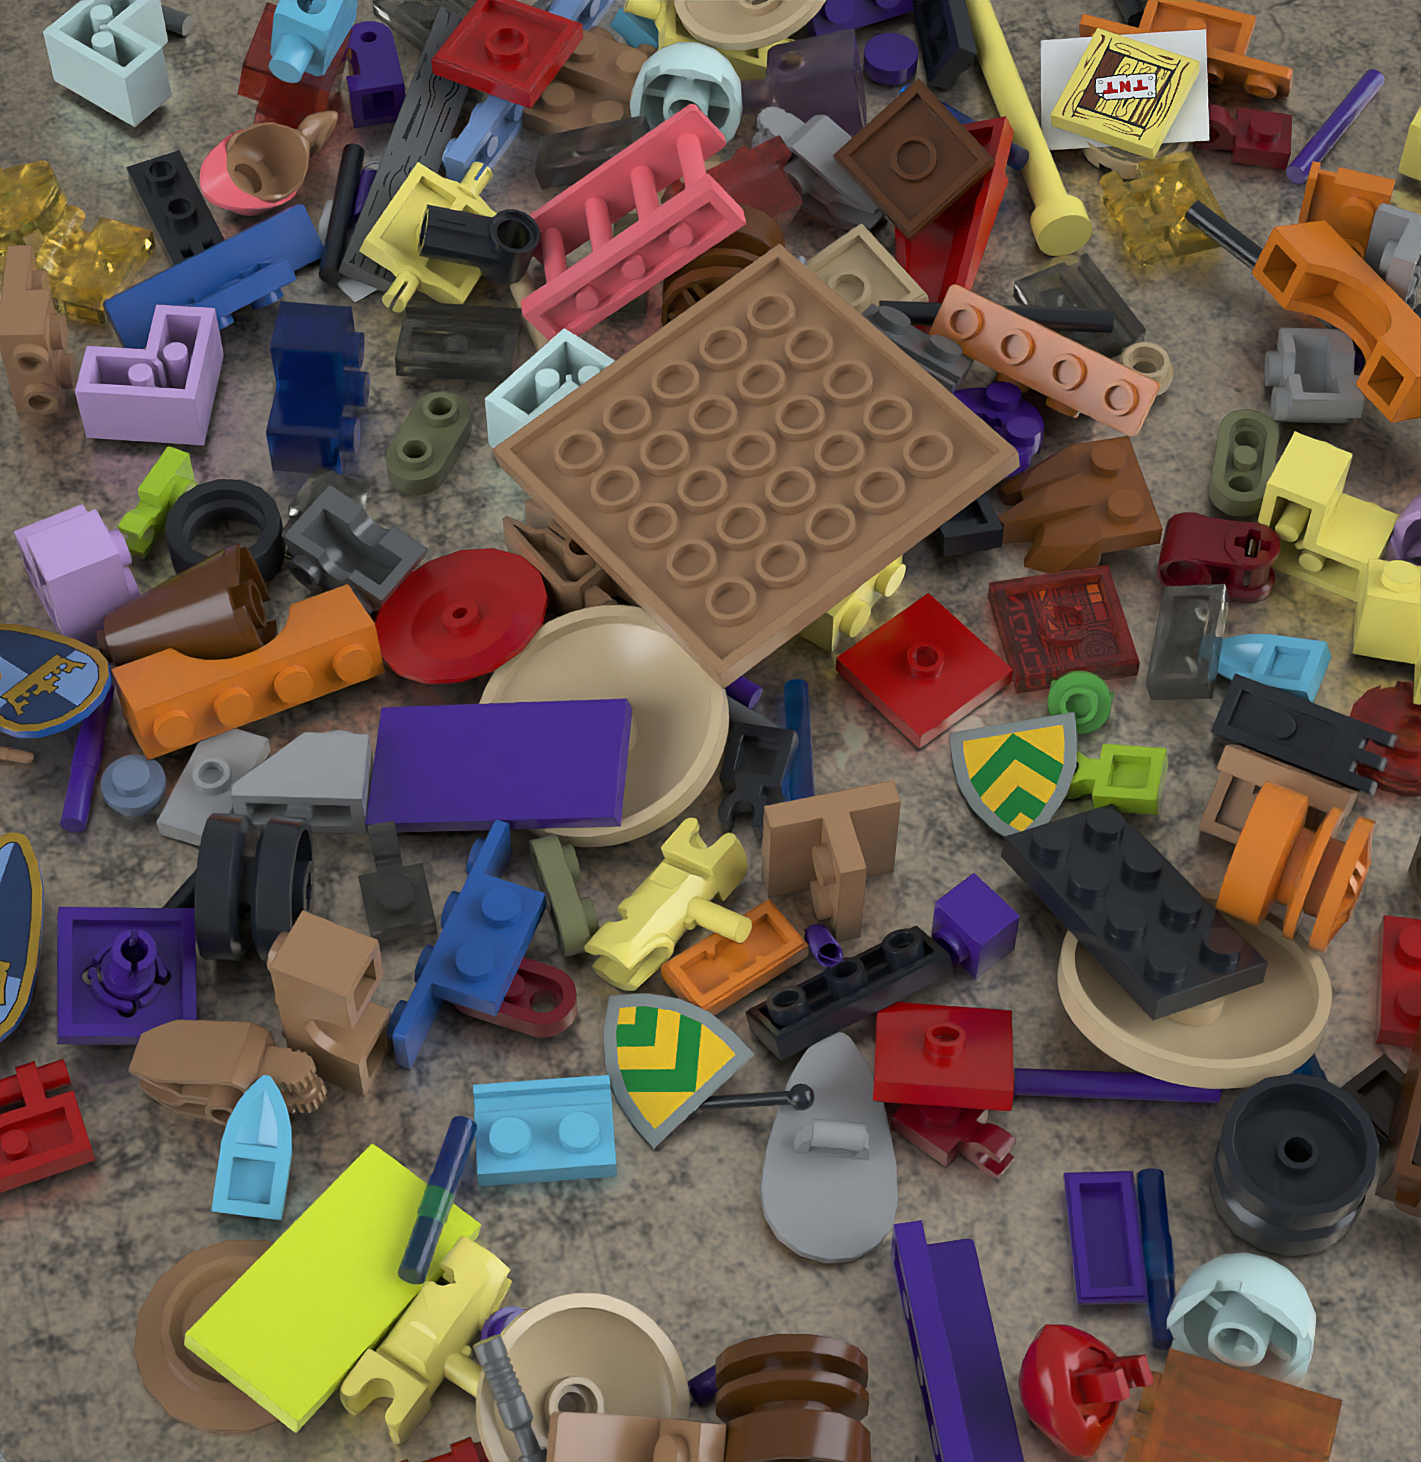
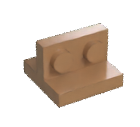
M1226 745L1216 768L1220 770V774L1198 829L1237 844L1263 784L1266 781H1270L1309 796L1308 813L1304 827L1317 831L1324 817L1334 806L1344 809L1336 839H1338L1346 817L1351 814L1359 791L1244 746Z
M894 780L764 806L762 880L767 897L772 898L810 890L814 911L818 920H829L833 937L837 942L860 938L866 878L894 872L901 800Z

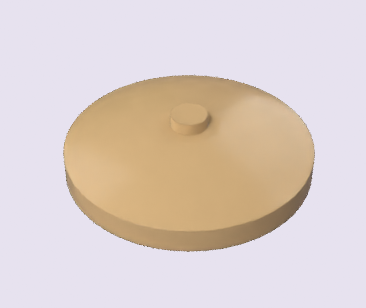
M601 605L570 612L542 625L521 653L496 669L486 685L479 704L627 698L633 708L621 827L526 829L539 837L556 834L560 844L572 843L576 847H603L635 840L664 826L683 812L703 791L720 762L725 748L729 725L726 690L722 689L641 607Z
M1194 887L1216 909L1219 891ZM1271 912L1268 913L1258 927L1221 914L1268 962L1263 983L1154 1021L1069 930L1063 941L1057 972L1060 997L1068 1015L1078 1029L1095 1046L1118 1062L1153 1078L1179 1085L1207 1089L1250 1087L1264 1078L1287 1075L1304 1064L1317 1050L1323 1039L1332 1007V987L1328 972L1321 958L1314 949L1308 948L1309 942L1299 932L1293 941L1283 938L1284 921Z

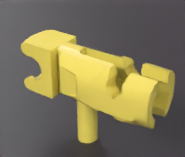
M687 818L679 825L661 846L665 859L634 893L624 899L617 907L618 913L623 919L617 922L606 921L585 944L586 952L595 956L601 954L592 965L598 976L624 991H635L651 975L659 970L662 964L669 960L674 952L675 945L687 929L693 930L697 925L738 943H742L747 939L752 928L750 918L711 902L713 898L725 901L747 874L748 864L745 851L733 833L722 835L716 843L707 848V845L698 833L700 826L696 818Z
M461 1236L439 1265L445 1271L442 1277L447 1285H437L434 1281L424 1283L419 1294L377 1350L367 1349L341 1385L340 1400L346 1410L352 1415L362 1414L378 1398L388 1397L393 1399L392 1404L385 1413V1420L390 1429L391 1439L396 1444L406 1442L432 1408L430 1398L445 1378L476 1397L482 1366L471 1360L473 1353L469 1345L478 1331L482 1330L485 1321L493 1312L499 1309L512 1281L507 1278L510 1269L499 1258L467 1237Z

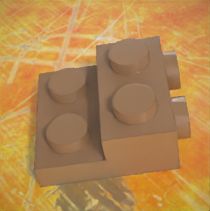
M591 27L588 31L583 30L582 41L532 108L524 107L522 111L523 128L611 159L634 143L644 130L640 123L637 129L632 122L630 100L632 89L643 63L656 53L658 49L649 44H640L637 48H633L616 42L613 35L601 27Z
M11 245L7 249L0 299V353L17 414L35 413L41 415L65 413L67 389H75L77 385L75 354L66 353L65 351L68 341L65 314H58L54 307L47 271L45 269L38 270L32 245Z

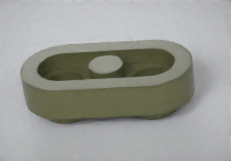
M438 391L421 397L415 403L386 453L388 479L395 489L409 495H423L436 490L445 481L472 432L470 407L461 396L452 392ZM413 455H420V456H421V457H419V458H409V457H411V456H413Z
M1252 409L1233 411L1222 419L1219 426L1211 471L1209 496L1218 509L1229 515L1244 517L1260 512L1267 482L1275 469L1279 430L1275 422L1260 411Z
M556 834L529 840V850L540 892L546 893V910L561 954L566 958L586 952L584 946L599 929V922L591 897L579 899L574 883L581 881V872L572 843L561 845Z

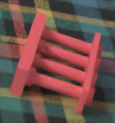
M689 104L529 215L535 220L540 230V239L533 257L544 266L547 283L521 300L523 317L549 341L564 328L574 335L580 336L746 225L743 209L706 173L704 161L726 146L724 134L695 104ZM683 176L686 189L660 206L657 193ZM636 208L639 221L613 238L611 225ZM590 240L592 253L568 268L566 255Z

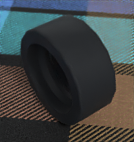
M217 479L196 485L177 499L167 514L165 526L167 545L176 575L209 557L194 551L190 546V542L197 532L215 522L243 520L261 529V536L248 550L256 561L265 584L273 579L284 562L286 542L283 537L282 518L276 501L266 491L243 480Z

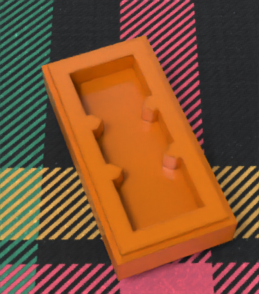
M768 899L743 914V916L750 918L752 922L751 932L744 942L738 943L714 932L662 964L661 977L679 999L707 1010L715 1016L807 958L809 945L773 902Z

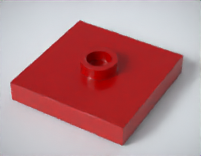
M477 0L431 59L432 72L437 76L531 109L582 41L583 24L516 0Z
M930 593L921 597L837 656L835 670L919 749L1010 684L1013 676V669Z
M896 1002L876 1013L873 1101L1012 1111L1014 1095L1012 1010Z

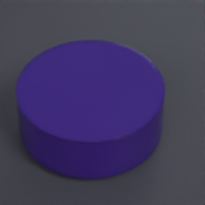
M883 33L871 38L866 43L863 68L867 76L873 81L885 85H898L909 81L915 75L918 64V48L910 38L897 33Z

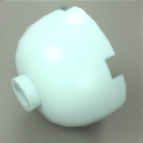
M677 42L662 47L643 63L632 89L630 100L631 118L637 129L640 123L646 132H650L687 105L695 104L724 134L727 143L734 137L740 124L742 94L740 78L725 56L716 49L697 42Z
M1245 1252L1222 1254L1192 1271L1174 1298L1167 1317L1166 1330L1170 1328L1174 1338L1170 1349L1175 1360L1194 1380L1218 1393L1233 1397L1237 1393L1235 1384L1249 1390L1262 1389L1259 1399L1275 1398L1294 1389L1306 1374L1313 1354L1316 1314L1304 1285L1289 1269L1267 1257Z

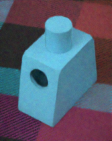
M279 0L273 19L270 54L273 57L269 62L271 72L279 79L289 83L299 82L304 72L316 77L323 76L356 19L358 0Z

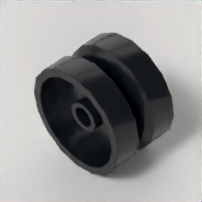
M212 813L207 819L202 833L196 870L194 919L199 954L205 960L239 962L250 947L253 938L257 954L263 962L267 963L269 952L278 935L283 931L288 933L291 931L302 910L312 914L314 846L311 824L306 817L272 816L261 830L258 840L256 828L246 814Z
M1296 1073L1268 1077L1241 1092L1225 1116L1221 1137L1213 1160L1210 1187L1218 1213L1237 1236L1262 1251L1291 1257L1322 1252L1346 1236L1361 1212L1366 1193L1374 1179L1379 1143L1371 1118L1351 1094L1322 1078Z

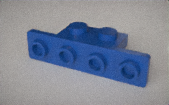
M296 204L104 300L102 307L122 348L143 349L147 346L156 305L215 308L218 327L221 330L234 322L231 315L232 312L250 304L252 310L260 309L281 299L284 296L281 287L297 280L294 271L321 258L324 247L305 206Z
M496 819L486 840L478 838L473 844L466 866L467 880L461 892L452 891L444 905L440 921L442 932L435 946L426 945L419 956L414 974V981L417 984L409 1000H400L392 1012L387 1036L393 1040L398 1066L407 1069L412 1068L443 1000L495 1017L497 1016L547 907L546 893L501 879L512 855L509 823Z

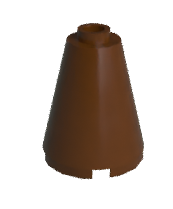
M240 544L226 546L106 614L104 617V628L97 631V643L100 653L106 658L109 665L115 664L116 667L169 648L192 658L222 660L242 656L263 647L278 635L276 620L267 622L263 602L270 601V597L259 567L246 546L240 548Z

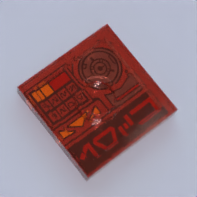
M1109 565L989 582L987 596L1007 664L1013 669L1012 681L1016 694L1050 689L1052 680H1057L1062 675L1072 671H1088L1097 675L1103 681L1138 676L1140 661Z

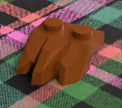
M1129 436L1070 445L1021 473L999 488L997 492L1004 505L1013 506L997 515L1003 527L1002 543L1032 542L1033 545L1024 558V567L1056 576L1098 569L1102 553L1160 544L1163 528Z

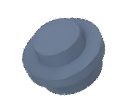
M128 755L115 760L105 769L101 778V791L106 803L119 813L130 817H139L152 812L161 802L167 786L165 773L161 765L154 759L147 761L145 755Z

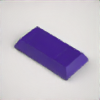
M1133 1171L1064 1173L1063 1180L1077 1305L1148 1303L1149 1298Z

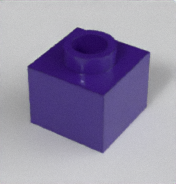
M973 873L935 902L931 937L950 953L953 965L960 964L975 979H978L1015 949L1020 915Z

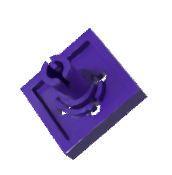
M59 907L57 913V1045H137L141 1034L152 1028L176 1019L197 1020L195 908ZM86 971H88L87 977L91 980V985L85 983L82 978ZM155 972H157L159 980L164 981L166 975H168L170 981L166 985L153 983ZM134 1006L136 1011L132 1017L125 1018L119 1015L117 1009L129 1013Z

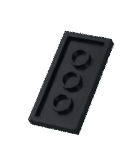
M1113 804L1004 836L1001 852L1003 860L1153 1021L1263 983L1268 962Z

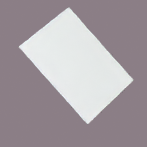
M1206 29L1121 35L1199 61L1200 72L1163 143L1209 141ZM1092 37L1041 40V130L1049 150L1090 148L1087 141L1095 147H1111L1096 140L1054 127L1051 124V113Z

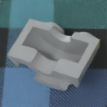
M1280 328L1277 351H1267L1264 369L1265 385L1274 386L1271 395V419L1274 422L1353 423V419H1360L1365 404L1364 393L1355 385L1360 375H1354L1355 350L1353 340L1340 329Z

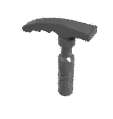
M501 1334L491 1336L474 1344V1351L480 1365L483 1366L482 1371L486 1373L485 1378L489 1381L488 1385L491 1387V1393L494 1394V1400L497 1401L496 1406L506 1429L513 1431L522 1455L518 1457L519 1462H546L547 1449L545 1446H539L531 1427L534 1416L525 1394L521 1392L522 1387L518 1384L519 1379L515 1377L516 1372L513 1371V1365L510 1364L511 1359L507 1357L508 1352Z

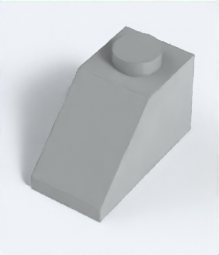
M331 730L326 733H302L232 784L231 799L235 814H246L254 824L256 831H261L272 816L306 817L311 824L312 833L367 834L368 827L365 822L373 771V757L369 734H354L346 730Z

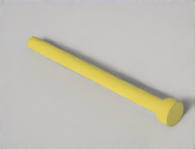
M965 0L976 45L977 59L1000 117L1006 116L1014 131L1011 146L1036 207L1030 218V226L1037 244L1043 253L1050 256L1071 254L1082 248L1092 235L1093 227L1087 211L1079 198L1067 195L990 0Z

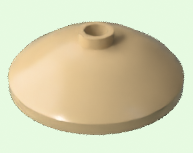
M674 0V4L686 30L700 42L724 50H749L777 43L794 34L816 15L826 0Z
M573 1293L553 1297L537 1303L522 1312L501 1332V1337L508 1352L507 1357L511 1359L510 1364L513 1365V1371L516 1372L515 1377L519 1379L518 1384L522 1387L521 1392L525 1394L534 1416L531 1427L540 1447L545 1446L546 1449L548 1447L550 1416L554 1411H558L559 1400L564 1394H568L574 1399L576 1412L689 1419L688 1382L684 1367L674 1345L654 1320L640 1309L621 1299L597 1293ZM481 1370L476 1394V1418L485 1454L489 1462H519L518 1457L522 1453L513 1431L505 1428L496 1406L497 1401L494 1400V1394L491 1393V1387L488 1385L489 1381L485 1378L486 1373Z

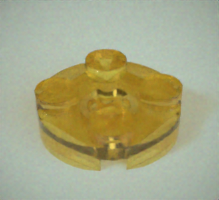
M45 160L15 165L2 169L0 166V256L7 255L8 246L26 245L22 238L32 234L37 229L40 230L44 237L57 226L66 212L68 205L66 193L51 165Z

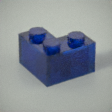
M280 301L270 343L276 390L266 429L272 470L343 476L348 452L357 453L360 419L356 417L358 407H366L368 404L370 376L369 372L360 371L364 360L365 338L363 332H355L352 307Z

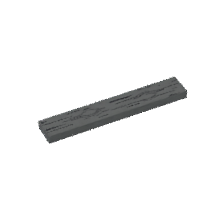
M441 6L433 22L338 273L383 292L388 291L396 276L359 252L371 229L418 162L436 174L438 173L444 150L450 141L469 89L468 86L437 76L432 72L431 59L464 18Z

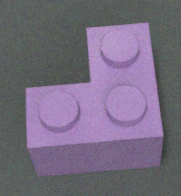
M156 305L146 349L86 346L75 394L87 438L191 445L205 444L224 357L215 308Z
M81 504L13 531L24 569L57 634L76 639L91 647L98 645L97 631L104 628L105 615L140 596L135 579L130 569L126 566L132 563V559L121 532L118 528L109 531L96 509L87 512L84 505Z

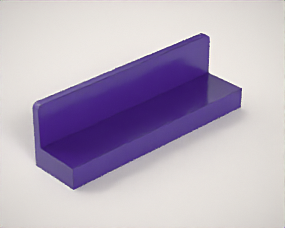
M922 1220L894 1224L890 1256L934 1462H1024L974 1241L967 1238L927 1244Z

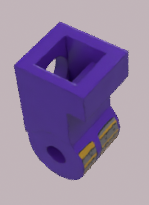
M364 21L357 23L351 27L345 37L350 75L346 76L353 126L354 128L396 122L406 93L392 32L389 27L380 22Z

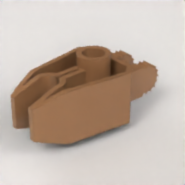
M528 498L525 501L527 525L509 516H505L502 519L504 539L508 552L521 555L540 571L549 598L548 606L558 617L589 607L619 605L616 600H612L617 595L629 605L632 604L633 606L640 607L532 498Z
M173 1020L141 1034L128 1069L131 1074L141 1079L138 1086L141 1091L174 1113L212 1120L225 1126L240 1098L263 1075L272 1077L282 1094L289 1113L300 1111L301 1114L304 1112L310 1114L312 1110L317 1111L320 1105L323 1106L322 1102L324 1099H327L325 1093L328 1092L322 1078H319L317 1073L314 1074L317 1069L311 1056H308L306 1051L302 1053L298 1049L293 1052L292 1048L277 1047L271 1032L252 1022Z

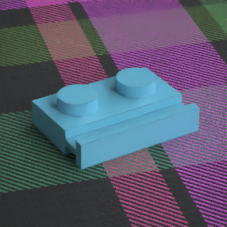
M610 1075L473 1085L479 1187L617 1176Z

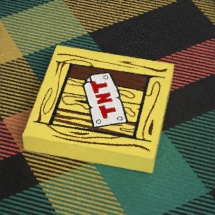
M1097 28L1051 113V124L1054 127L1154 160L1200 72L1199 61Z

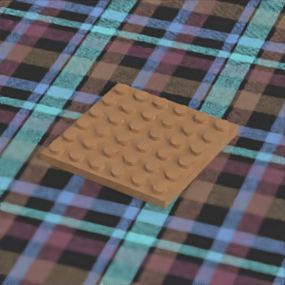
M780 243L493 448L498 465L722 689H725L1020 467L1018 451Z

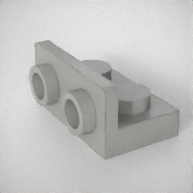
M1382 203L1375 212L1364 261L1411 309L1415 305L1421 281V215Z

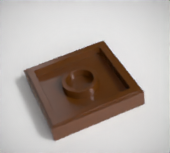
M919 78L833 155L834 160L909 242L916 238L996 165L995 160Z

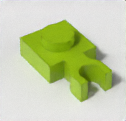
M168 446L138 487L139 503L133 510L126 513L117 526L121 533L129 536L125 542L130 554L145 559L154 546L158 533L162 532L165 534L167 514L177 499L198 485L194 478L189 453Z
M1103 743L1100 759L1087 758L1077 751L1075 774H1073L1068 793L1064 799H1075L1084 794H1092L1094 809L1113 804L1119 812L1159 815L1169 764L1167 749Z

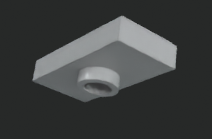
M235 728L199 741L157 820L160 835L200 846L206 821L212 813L235 814L231 799L232 784L267 759L271 751L268 738Z

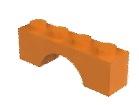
M1325 220L1274 227L1251 274L1285 310L1318 317L1343 331L1358 345L1365 357L1366 365L1355 385L1391 423L1421 418V318Z
M347 584L291 604L288 620L282 631L272 641L248 654L222 660H204L186 656L169 648L113 668L111 673L124 718L148 761L385 673L375 623Z

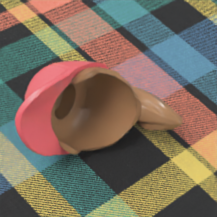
M323 111L309 115L303 119L296 130L288 126L266 122L257 123L246 129L231 133L216 145L203 160L200 169V187L204 197L213 205L231 210L243 216H257L288 202L296 195L297 189L304 182L309 158L317 154L328 142L337 123L338 113L335 111Z

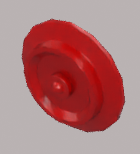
M496 548L459 550L426 562L406 578L378 611L375 627L382 660L398 676L424 684L460 683L495 671L521 653L543 625L549 598L540 571L521 555Z

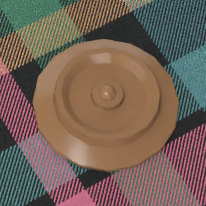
M225 1240L188 1253L158 1278L138 1313L134 1355L147 1392L172 1418L207 1433H252L281 1422L184 1346L185 1333L274 1243L268 1240Z

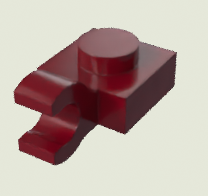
M1208 104L1209 141H1194V147L1201 150H1231V163L1282 170L1287 169L1291 156L1292 115L1237 108L1234 119L1223 107Z
M902 1104L892 1116V1130L945 1167L960 1153L985 1174L999 1180L1015 1160V1157L1009 1151L1016 1144V1139L1000 1126L985 1123L988 1120V1110Z

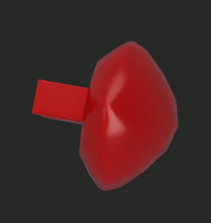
M1045 1324L1037 1332L1022 1361L1018 1379L1020 1400L1029 1419L1039 1431L1059 1450L1087 1459L1094 1455L1108 1437L1120 1401H1124L1131 1396L1129 1389L1147 1387L1154 1383L1145 1354L1118 1357L1108 1345L1093 1335L1066 1324Z

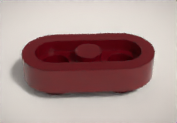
M523 957L496 1017L453 1002L452 1004L466 1015L530 1036L546 1038L564 1032L573 1023L577 1014V993L575 984L567 973L559 968ZM540 1003H549L555 1007L552 1011L545 1013L533 1010Z

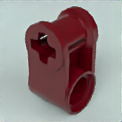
M1195 512L1175 514L1168 519L1165 526L1156 572L1157 579L1167 589L1180 594H1201L1232 599L1241 603H1255L1264 600L1273 590L1275 574L1271 565L1277 561L1280 554V539L1270 527L1257 522H1239L1212 518ZM1252 539L1256 540L1254 556L1248 554ZM1245 570L1251 571L1248 586L1243 585Z

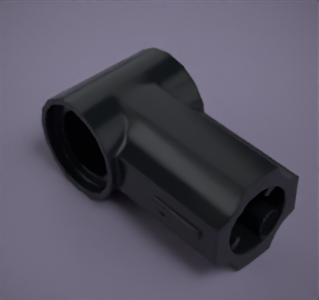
M427 204L419 234L418 252L421 257L477 267L490 281L510 285L519 282L525 276L540 239V230L531 216L517 209H506L498 212L493 217Z

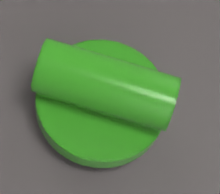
M1068 672L1057 680H1052L1047 703L1050 716L1075 712L1077 734H1087L1100 728L1108 716H1110L1114 692L1109 690L1106 683L1100 677L1091 672Z

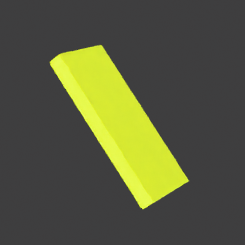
M372 1143L185 1333L184 1346L297 1433L339 1388L367 1349L374 1350L388 1335L419 1294L422 1285L429 1281L436 1283L445 1271L439 1265L458 1239L462 1236L475 1241L479 1236L481 1224Z

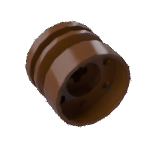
M737 203L744 211L746 225L663 280L662 325L668 324L779 243L785 248V238L779 224L765 212L742 203Z
M774 1334L750 1338L727 1347L716 1357V1388L719 1390L716 1393V1416L723 1423L727 1424L724 1462H871L870 1431L860 1422L868 1415L869 1393L865 1389L868 1382V1358L854 1345L837 1338L813 1334Z

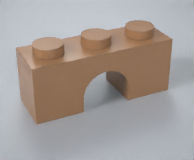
M302 910L289 933L283 931L278 935L271 947L267 960V969L271 973L275 991V1003L278 1005L282 1021L283 1037L286 1039L287 1048H292L293 1052L298 1049L302 1053L306 1051L307 1055L311 1056L317 1069L314 1074L317 1073L319 1078L321 1077L326 1082L365 1097L393 1047V1040L387 1036L391 1018L390 1009L370 1001L384 976L379 941Z

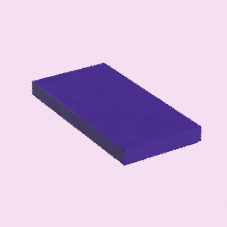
M627 698L381 707L365 824L372 833L491 830L496 819L509 823L510 829L621 827L633 708Z

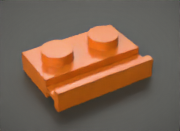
M1313 161L1297 224L1325 220L1364 260L1375 212L1380 204H1390L1396 180L1338 167L1337 173L1320 169L1321 163Z

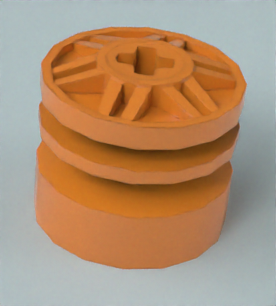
M1266 781L1255 799L1237 841L1219 892L1216 910L1221 914L1258 927L1266 918L1275 902L1287 906L1283 923V938L1291 941L1296 937L1305 915H1310L1317 919L1308 948L1325 953L1333 937L1346 922L1348 923L1362 891L1372 863V835L1376 821L1359 816L1345 843L1336 839L1344 809L1334 806L1324 817L1317 831L1304 827L1308 813L1309 796Z

